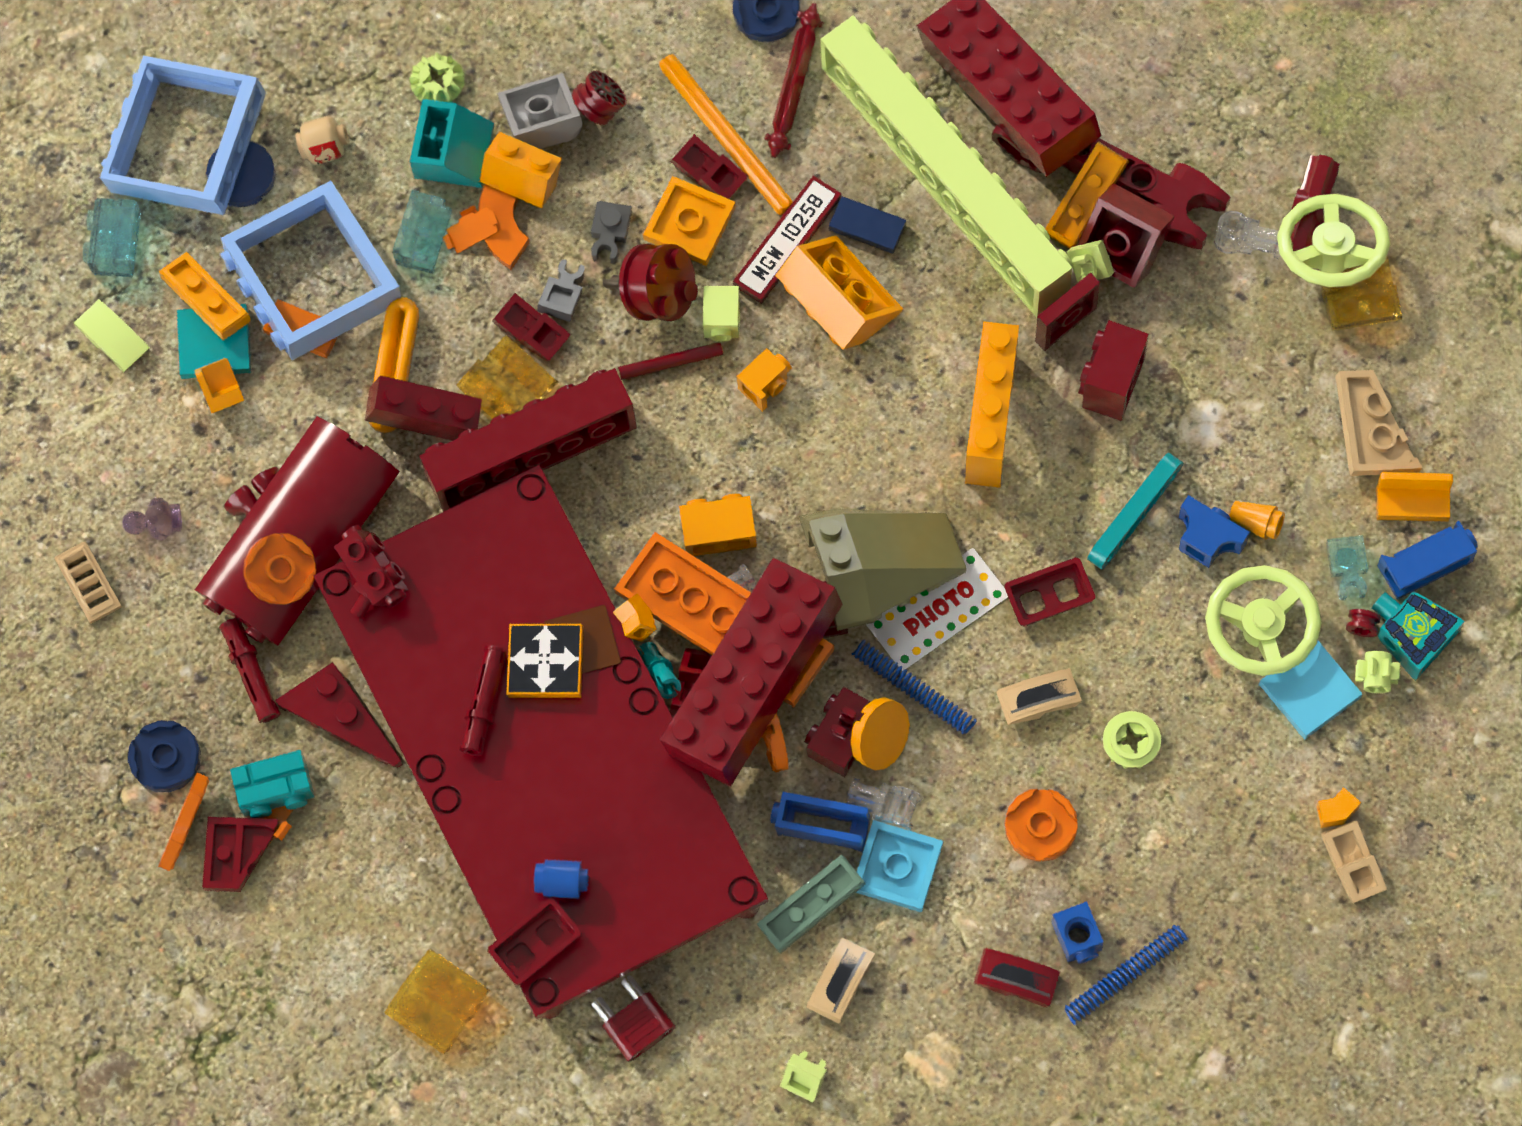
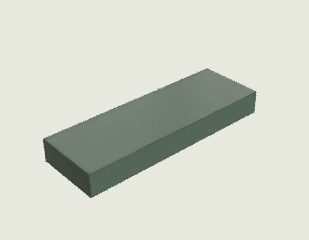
M841 854L760 920L757 925L778 952L782 953L866 883Z

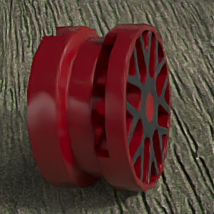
M591 71L586 76V82L580 83L572 91L574 104L586 118L599 125L608 124L614 118L615 113H618L626 105L627 99L621 87L611 77L600 71Z

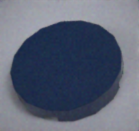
M733 0V19L737 28L747 38L758 42H774L786 37L795 29L799 20L797 14L800 11V0Z
M249 141L228 206L247 207L255 205L263 200L262 197L267 192H270L274 186L276 171L273 159L263 146L254 141ZM218 149L215 150L211 158L208 160V165L206 169L207 180L210 175Z
M159 720L144 726L129 746L128 763L133 776L143 787L155 792H172L183 788L195 777L200 767L201 750L196 737L190 730L175 721Z

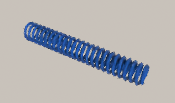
M862 640L857 649L851 653L855 656V659L859 658L860 662L868 665L869 669L873 668V672H878V675H882V678H887V682L891 681L892 685H896V688H901V692L905 691L906 695L910 694V698L919 701L920 705L924 704V708L933 711L934 715L938 714V718L947 721V724H952V728L956 727L957 731H961V734L969 732L977 722V718L974 719L965 730L967 724L972 719V715H969L961 726L963 720L968 715L967 712H964L956 723L958 717L963 712V708L959 709L951 720L958 709V705H956L947 716L949 710L954 705L953 702H950L942 713L949 699H946L937 710L944 699V695L941 696L933 706L940 695L939 692L928 703L935 689H932L923 700L930 690V685L919 696L926 685L923 682L914 693L921 683V679H918L910 689L916 680V676H913L905 686L912 676V672L908 673L900 684L902 678L907 673V669H904L895 681L903 667L899 666L891 677V674L898 666V662L894 663L886 674L893 663V659L889 660L881 671L889 657L886 656L882 660L884 653H881L872 664L879 654V649L873 653L875 646L869 649L870 643L865 645V640ZM865 645V647L863 648L862 652L858 655L859 651H860V650L862 649V647Z
M1172 925V929H1167V932H1163L1162 936L1154 939L1153 943L1144 946V950L1140 949L1139 953H1135L1134 957L1131 956L1130 960L1125 961V964L1121 963V967H1116V971L1112 970L1111 974H1107V978L1103 977L1102 981H1098L1097 985L1093 984V988H1088V992L1084 991L1083 995H1079V999L1075 998L1074 1002H1070L1069 1006L1065 1005V1012L1070 1021L1077 1025L1069 1010L1078 1021H1081V1017L1074 1007L1083 1018H1086V1014L1079 1004L1087 1014H1091L1084 1001L1092 1011H1095V1007L1088 997L1091 998L1096 1007H1100L1092 992L1102 1004H1105L1097 989L1106 1000H1109V996L1102 986L1111 997H1114V993L1107 983L1115 993H1119L1111 979L1120 990H1123V986L1116 976L1119 977L1124 986L1128 987V983L1120 971L1130 983L1133 980L1125 968L1134 979H1137V975L1130 968L1129 964L1139 976H1142L1140 969L1146 972L1145 966L1151 969L1150 963L1156 966L1155 960L1160 962V957L1165 959V955L1157 943L1166 955H1170L1167 947L1174 952L1172 944L1179 948L1177 941L1182 945L1184 944L1182 938L1188 941V937L1181 930L1180 925ZM1152 947L1156 949L1160 957L1156 954ZM1148 951L1151 952V954L1153 955V957L1155 958V960L1150 956V954L1148 953Z

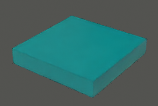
M240 304L248 312L247 304ZM192 309L177 310L179 371L181 379L197 378L194 370L223 358L228 359L234 374L251 373L249 323L223 341Z

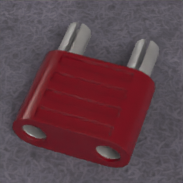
M630 975L627 976V979L640 997H638L624 978L622 985L634 1001L617 1014L612 1012L602 997L597 998V1001L610 1019L595 1000L592 1003L593 1008L605 1022L602 1028L628 1062L637 1059L676 1028L649 991L644 993Z

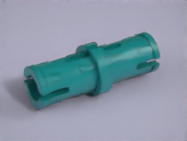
M652 642L641 644L639 647L644 652V655L640 650L637 649L661 696L666 699L675 697L677 692L674 690L673 685L676 690L680 691L681 683L673 674L671 662L661 655L656 644Z

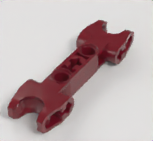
M996 125L992 131V140L1019 164L1037 173H1042ZM1100 138L1083 149L1088 152L1086 155H1075L1062 165L1078 175L1097 142L1123 156L1129 162L1115 184L1174 215L1175 217L1164 240L1194 249L1202 250L1206 243L1207 234L1202 228L1194 224L1187 214L1192 209L1199 207L1217 212H1225L1230 205L1231 197L1204 173L1183 163H1176L1168 175ZM1136 181H1144L1149 185L1140 188L1135 186L1133 183Z

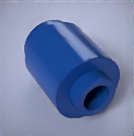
M545 860V863H536L534 874L535 893H543L544 897L579 899L581 891L588 890L589 870L582 869L581 861Z

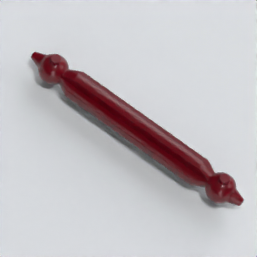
M812 3L804 12L799 11L797 14L802 27L795 35L772 122L774 132L772 134L767 133L764 137L771 149L772 158H777L781 151L791 148L786 135L793 126L816 39L814 29L817 27L821 28L824 24L820 20L816 3Z

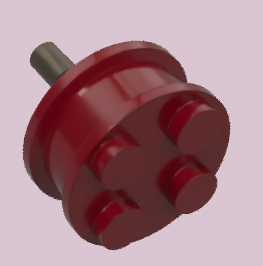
M653 244L636 245L625 256L620 274L613 275L611 279H603V286L606 289H619L625 309L633 318L640 321H651L656 318L661 321H676L686 314L692 301L698 295L692 261L687 251L676 244H662L658 247Z

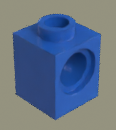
M1087 901L1052 914L1051 923L1068 963L1077 960L1078 964H1082L1099 956L1098 951L1102 950L1104 941ZM1075 928H1081L1088 933L1089 939L1084 943H1075L1070 939L1068 933Z

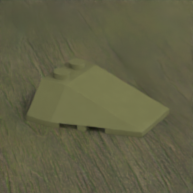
M833 508L799 516L808 547H815L826 582L836 588L843 604L834 618L837 631L873 623L881 619L882 613L897 605L901 608L910 603V598L925 590L931 592L966 573V565L946 513Z

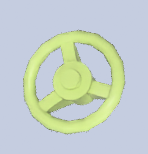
M1341 194L1317 195L1298 203L1283 218L1277 234L1279 254L1290 270L1309 283L1329 288L1351 286L1370 278L1385 262L1391 245L1388 227L1377 211L1358 198ZM1339 208L1353 211L1369 222L1375 232V249L1355 244L1353 230L1348 225L1339 222ZM1318 209H1324V223L1319 225L1313 232V245L1293 251L1291 236L1295 224L1303 216ZM1356 266H1361V267L1356 268V269H1354V270H1352V271L1343 272V271H1344L1345 269H1347V268H1352V267H1356Z
M1266 565L1242 568L1223 579L1210 596L1205 616L1209 640L1220 657L1240 671L1261 676L1285 673L1304 662L1317 644L1322 624L1318 601L1306 583L1287 570ZM1267 579L1280 582L1288 587L1275 601L1265 598L1256 599L1245 608L1225 601L1233 589L1247 581ZM1300 599L1304 605L1307 619L1304 638L1293 652L1281 658L1276 639L1284 629L1285 615ZM1220 616L1243 631L1246 641L1252 646L1259 648L1265 662L1245 658L1231 648L1222 634Z

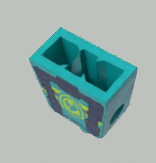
M1384 592L1371 608L1386 620L1380 628L1377 637L1415 681L1459 634L1464 624V620L1417 592H1412L1402 604Z

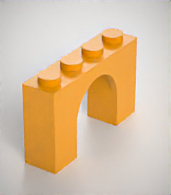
M983 321L966 454L965 484L1001 488L1009 405L1017 360L1019 325Z

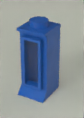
M1457 521L1453 529L1450 526L1394 554L1393 557L1381 555L1377 566L1398 600L1472 563L1477 553L1476 548L1478 545L1473 533L1469 529L1464 530L1460 521Z
M782 791L780 802H774L770 822L775 824L778 836L784 835L847 847L863 853L871 817L867 807ZM798 812L851 822L850 833L794 823L795 814Z

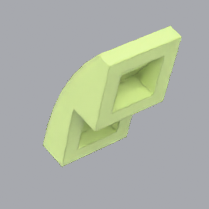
M99 299L73 323L123 373L150 348L120 317Z

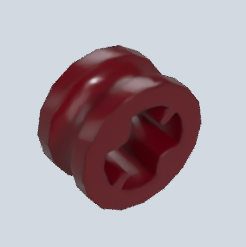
M1352 609L1349 611L1348 617L1351 619V622L1346 624V630L1349 633L1361 637L1377 636L1378 629L1375 625L1380 623L1381 616L1365 609Z

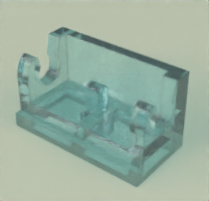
M412 189L392 251L396 265L433 274L443 243V236H445L452 214V208L445 206V199L420 193Z

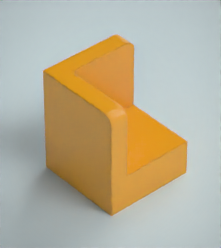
M227 358L194 370L211 413L245 401Z

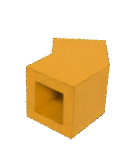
M638 593L613 611L621 622L626 637L642 642L657 630L652 611Z
M1345 788L1332 799L1318 801L1317 811L1321 828L1345 824L1359 809L1361 802Z

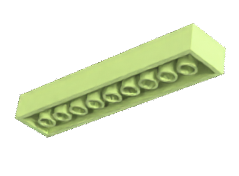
M851 16L820 39L823 71L1037 318L1041 312L1070 290L1073 266L1070 257L1062 249L1057 251L1050 243L1051 239L1046 229L1041 224L1037 223L1035 225L1027 216L1028 211L1025 205L1018 198H1011L1005 191L1006 185L1000 176L995 172L991 174L985 168L984 160L975 148L971 147L969 149L965 145L959 129L952 122L948 124L940 116V109L934 100L930 97L925 98L919 92V86L914 77L908 72L904 74L899 69L893 53L887 47L882 49L875 41L876 36L872 29L866 23L860 24L854 16Z

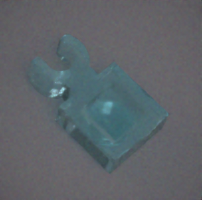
M1363 535L1327 539L1326 548L1331 578L1342 576V581L1338 588L1339 598L1341 601L1346 600V588L1348 586L1357 587L1360 599L1365 598L1367 585L1364 579L1359 576V574H1367L1368 572Z

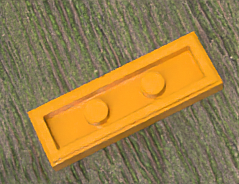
M1097 142L1045 229L1049 236L1069 249L1077 246L1098 198L1113 183L1117 182L1129 160L1102 143Z
M187 252L159 271L161 279L223 341L251 322L249 313Z

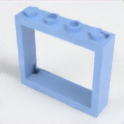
M143 56L138 72L133 74V86L129 97L125 98L122 104V117L118 128H115L112 132L111 148L108 156L101 163L103 170L100 179L111 193L224 215L266 91L257 77ZM160 82L236 96L204 192L126 177Z
M332 181L317 187L221 238L224 251L220 255L226 264V268L229 272L232 270L236 271L240 277L237 279V284L245 298L250 296L256 303L253 308L262 325L267 323L273 330L270 336L275 346L280 351L285 349L291 360L385 312L392 301L401 298L399 285ZM326 209L376 288L292 332L242 252Z

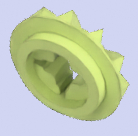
M436 52L434 56H423L416 66L413 65L409 80L414 95L420 101L428 99L452 102L462 92L465 76L461 64H458L451 55L447 57ZM431 70L438 75L444 74L442 76L444 88L435 81L429 83L432 80Z
M1136 711L1123 712L1113 717L1106 725L1103 734V747L1111 762L1122 765L1124 769L1129 767L1140 769L1149 762H1152L1161 746V733L1157 724L1149 716ZM1127 727H1129L1134 737L1143 738L1137 744L1136 753H1134V750H1131L1130 745L1121 744L1122 741L1126 740Z

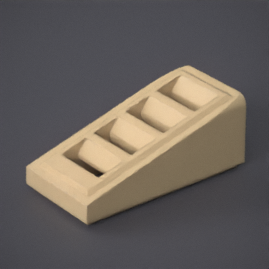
M82 542L54 558L90 624L122 608L87 542ZM92 569L94 570V574L76 583L75 578ZM99 582L101 583V587L83 596L82 591ZM107 594L108 600L90 609L89 603Z

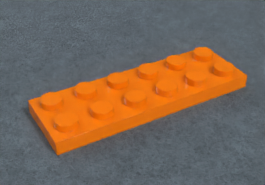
M654 532L614 588L615 594L626 601L638 593L652 611L654 619L711 655L717 649L751 594L750 591ZM824 638L821 639L784 702L795 707L835 650L832 643Z

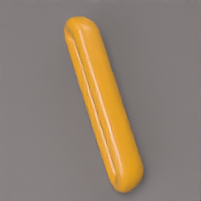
M397 298L386 309L373 383L380 375L407 382L409 380L419 321V309L416 303L409 298ZM369 422L370 426L377 432L389 433L396 429Z

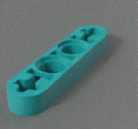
M1169 452L1160 460L1096 542L1087 557L1088 561L1101 570L1111 562L1176 478L1184 464L1181 460Z

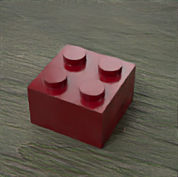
M1113 183L1098 198L1078 245L1103 240L1114 270L1111 276L1135 288L1149 274L1175 216Z
M1108 320L1105 331H1097L1091 349L1093 353L1090 362L1086 361L1080 377L1081 385L1078 394L1083 395L1082 408L1119 421L1123 420L1145 361L1149 338L1148 333Z

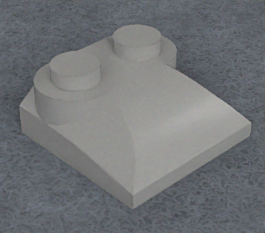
M563 73L498 93L512 136L539 149H544L568 142L577 137L583 126L581 117L574 104Z

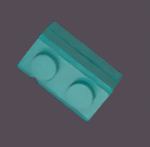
M301 750L230 769L238 805L244 817L264 818L272 814L271 809L286 806V809H297L305 806L308 799L315 798L306 760Z

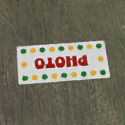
M974 548L962 555L966 565V573L931 592L925 590L910 598V603L900 608L897 605L882 613L881 619L866 624L895 663L898 662V667H903L901 671L913 665L1008 598L1003 585Z

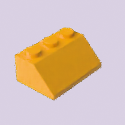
M837 235L797 246L775 275L784 284L785 290L794 296L804 306L807 314L817 321L829 334L831 341L843 350L863 344L903 311L902 306Z

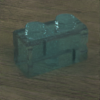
M97 198L95 199L94 210H88L87 229L91 231L90 242H84L83 262L88 264L92 274L97 276L115 275L117 277L134 276L141 210L136 201Z

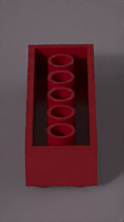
M950 0L916 25L926 51L1046 177L1102 136L1096 114L986 0Z
M615 368L609 371L599 370L578 385H565L549 398L544 400L534 399L526 403L522 410L511 415L509 413L498 415L491 420L490 424L480 429H467L460 433L457 439L446 444L442 442L436 443L428 447L425 453L419 456L428 482L444 512L537 465H540L544 471L637 429L633 403Z
M776 558L771 560L662 735L660 741L669 756L730 787L732 786L843 604L834 586Z

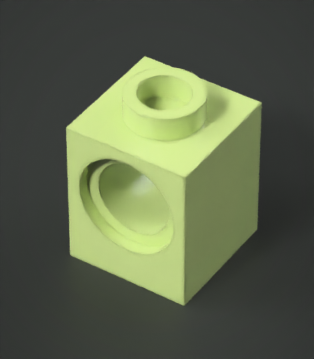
M704 286V338H711V340L716 342H727L732 338H739V286Z

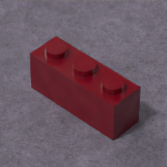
M380 375L369 389L364 421L453 441L458 438L460 433L467 429H478L482 399Z

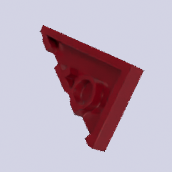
M333 662L275 700L280 709L287 710L306 720L308 724L327 731L329 735L353 748L361 749L385 765H391L397 769L403 765Z

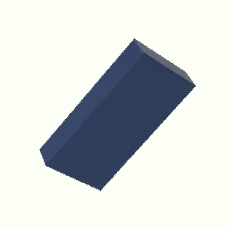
M842 196L829 224V231L894 254L905 229L906 219Z

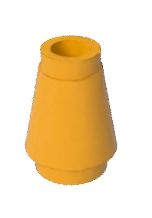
M1235 500L1229 516L1232 522L1264 540L1268 538L1276 540L1283 527L1285 512L1279 511L1277 506Z

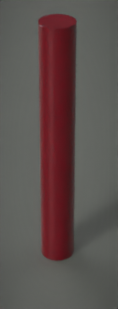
M716 342L619 366L618 370L621 380L722 356L723 350L721 343Z

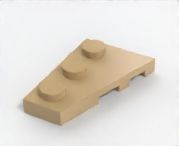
M1374 370L1339 371L1335 377L1350 476L1380 475L1382 472L1419 473L1422 470V466L1418 458H1414L1407 444L1408 438L1403 428H1399L1391 412L1392 406Z

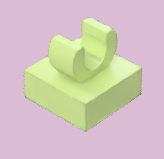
M1103 240L1074 246L1067 251L1073 263L1072 268L1077 282L1081 281L1090 272L1097 280L1108 278L1114 273Z
M803 1051L799 1056L793 1053L787 1063L780 1087L814 1102L819 1094L827 1070L825 1069L826 1061L821 1059L817 1065L806 1060L808 1052Z

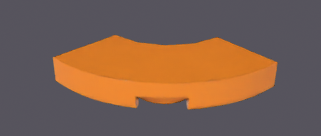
M485 184L481 193L478 211L485 207H488L489 211L493 210L498 221L495 224L498 232L485 238L484 241L493 256L505 267L512 270L530 243L529 238L518 229L515 222L514 211L519 198Z
M196 773L158 867L168 871L173 870L204 797L209 777Z

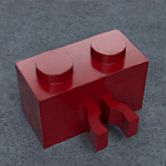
M844 686L838 696L833 693L823 709V713L826 716L820 725L814 724L805 738L804 743L808 744L806 747L807 757L845 778L856 760L851 748L852 728L856 720L861 721L864 715L861 711L871 701Z

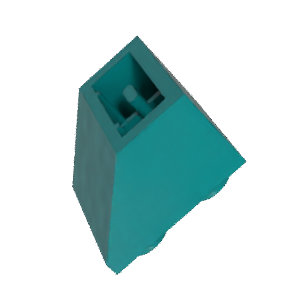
M422 99L410 157L414 179L482 188L483 183L479 182L485 152L492 141L494 122L457 103Z

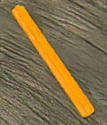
M669 54L659 63L661 71L741 170L749 176L750 181L775 212L779 215L784 214L792 204V199L677 57Z

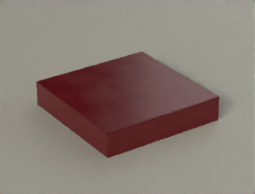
M1091 272L1037 316L1035 342L1044 352L1097 309L1100 282Z

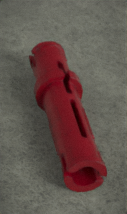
M237 618L223 622L219 628L230 651L228 657L231 663L236 665L259 723H267L278 718L281 713L256 658L258 653L256 647L251 645L242 622Z
M484 646L470 709H467L464 718L467 722L460 751H464L463 753L468 755H483L488 728L493 725V706L507 651L498 646Z

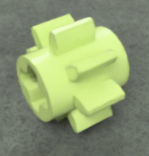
M1369 651L1365 653L1364 660H1357L1355 681L1364 682V691L1388 693L1391 691V684H1398V680H1400V662H1392L1391 653Z

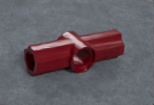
M1321 154L1318 156L1311 155L1301 189L1298 188L1292 209L1298 203L1314 196L1331 194L1340 163L1334 161L1329 156ZM1318 209L1303 216L1295 224L1291 236L1293 251L1313 245V232L1319 225L1324 223V209Z

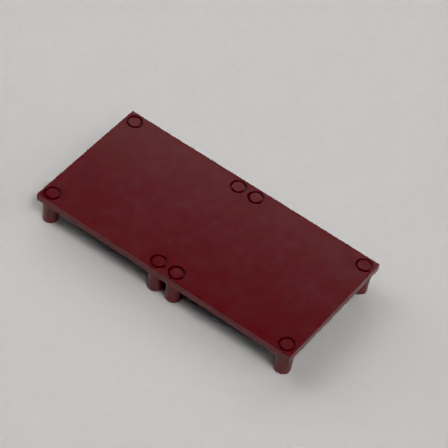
M540 465L383 541L385 556L389 562L393 561L402 570L405 576L403 582L408 588L405 592L407 597L394 607L373 606L371 603L363 619L353 615L350 611L360 593L356 591L353 585L356 579L343 561L314 575L315 581L495 939H499L548 898H554L581 931L578 939L523 984L519 985L536 1020L541 1017L545 1019L557 1017L561 1013L563 1006L738 917L748 919L755 916L760 906L769 902L702 772L669 756L660 741L673 717L632 639L625 636L621 622L613 613L616 609ZM601 605L606 606L621 660L620 664L583 673L581 697L508 698L507 675L510 624H544L546 620ZM484 646H498L506 650L507 655L492 712L494 716L493 725L488 728L483 755H468L463 753L464 751H460L467 722L464 718L467 709H470ZM545 860L581 861L582 869L589 870L588 890L581 891L579 899L544 897L543 893H535L534 874L536 863H545ZM548 920L536 932L548 947L555 945L564 937V932L553 920ZM522 943L512 949L507 956L518 970H524L535 960V955Z

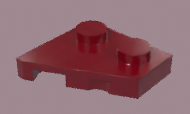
M208 817L203 890L241 892L279 828L278 819Z

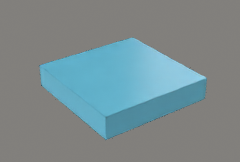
M1317 641L1316 646L1304 662L1285 673L1267 675L1259 682L1260 687L1304 740L1362 697V692L1319 641Z
M873 820L857 869V873L866 884L856 893L922 913L942 850L943 841Z

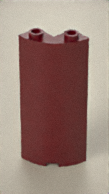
M317 416L194 589L205 598L202 604L218 616L225 612L237 618L247 626L244 632L258 643L262 644L264 640H267L279 646L319 587L314 580L311 589L300 600L286 605L269 604L258 599L248 588L244 577V560L249 549L263 537L280 533L291 534L303 540L312 550L316 574L334 566L340 558L334 546L343 540L341 538L342 534L355 525L362 527L400 471L367 445L362 446L353 440L349 433Z

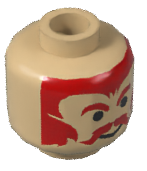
M325 116L302 123L300 132L296 133V143L303 160L308 159L311 164L319 165L342 158L344 155V145L349 144V136L344 124L338 125L333 117Z

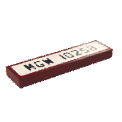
M813 175L733 280V286H739L740 291L762 304L780 281L775 276L797 246L810 241L838 204L842 193Z

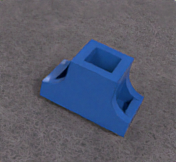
M1187 496L1180 507L1178 517L1184 522L1187 529L1181 537L1179 550L1208 568L1222 553L1233 552L1240 555L1247 544L1250 532L1232 522L1230 516L1217 507L1211 509L1193 497Z

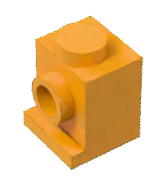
M766 348L736 376L738 389L763 412L767 408V398L770 395L772 397L777 396L785 388L786 380L788 379L787 373L792 369V366L781 354L777 353L774 355Z

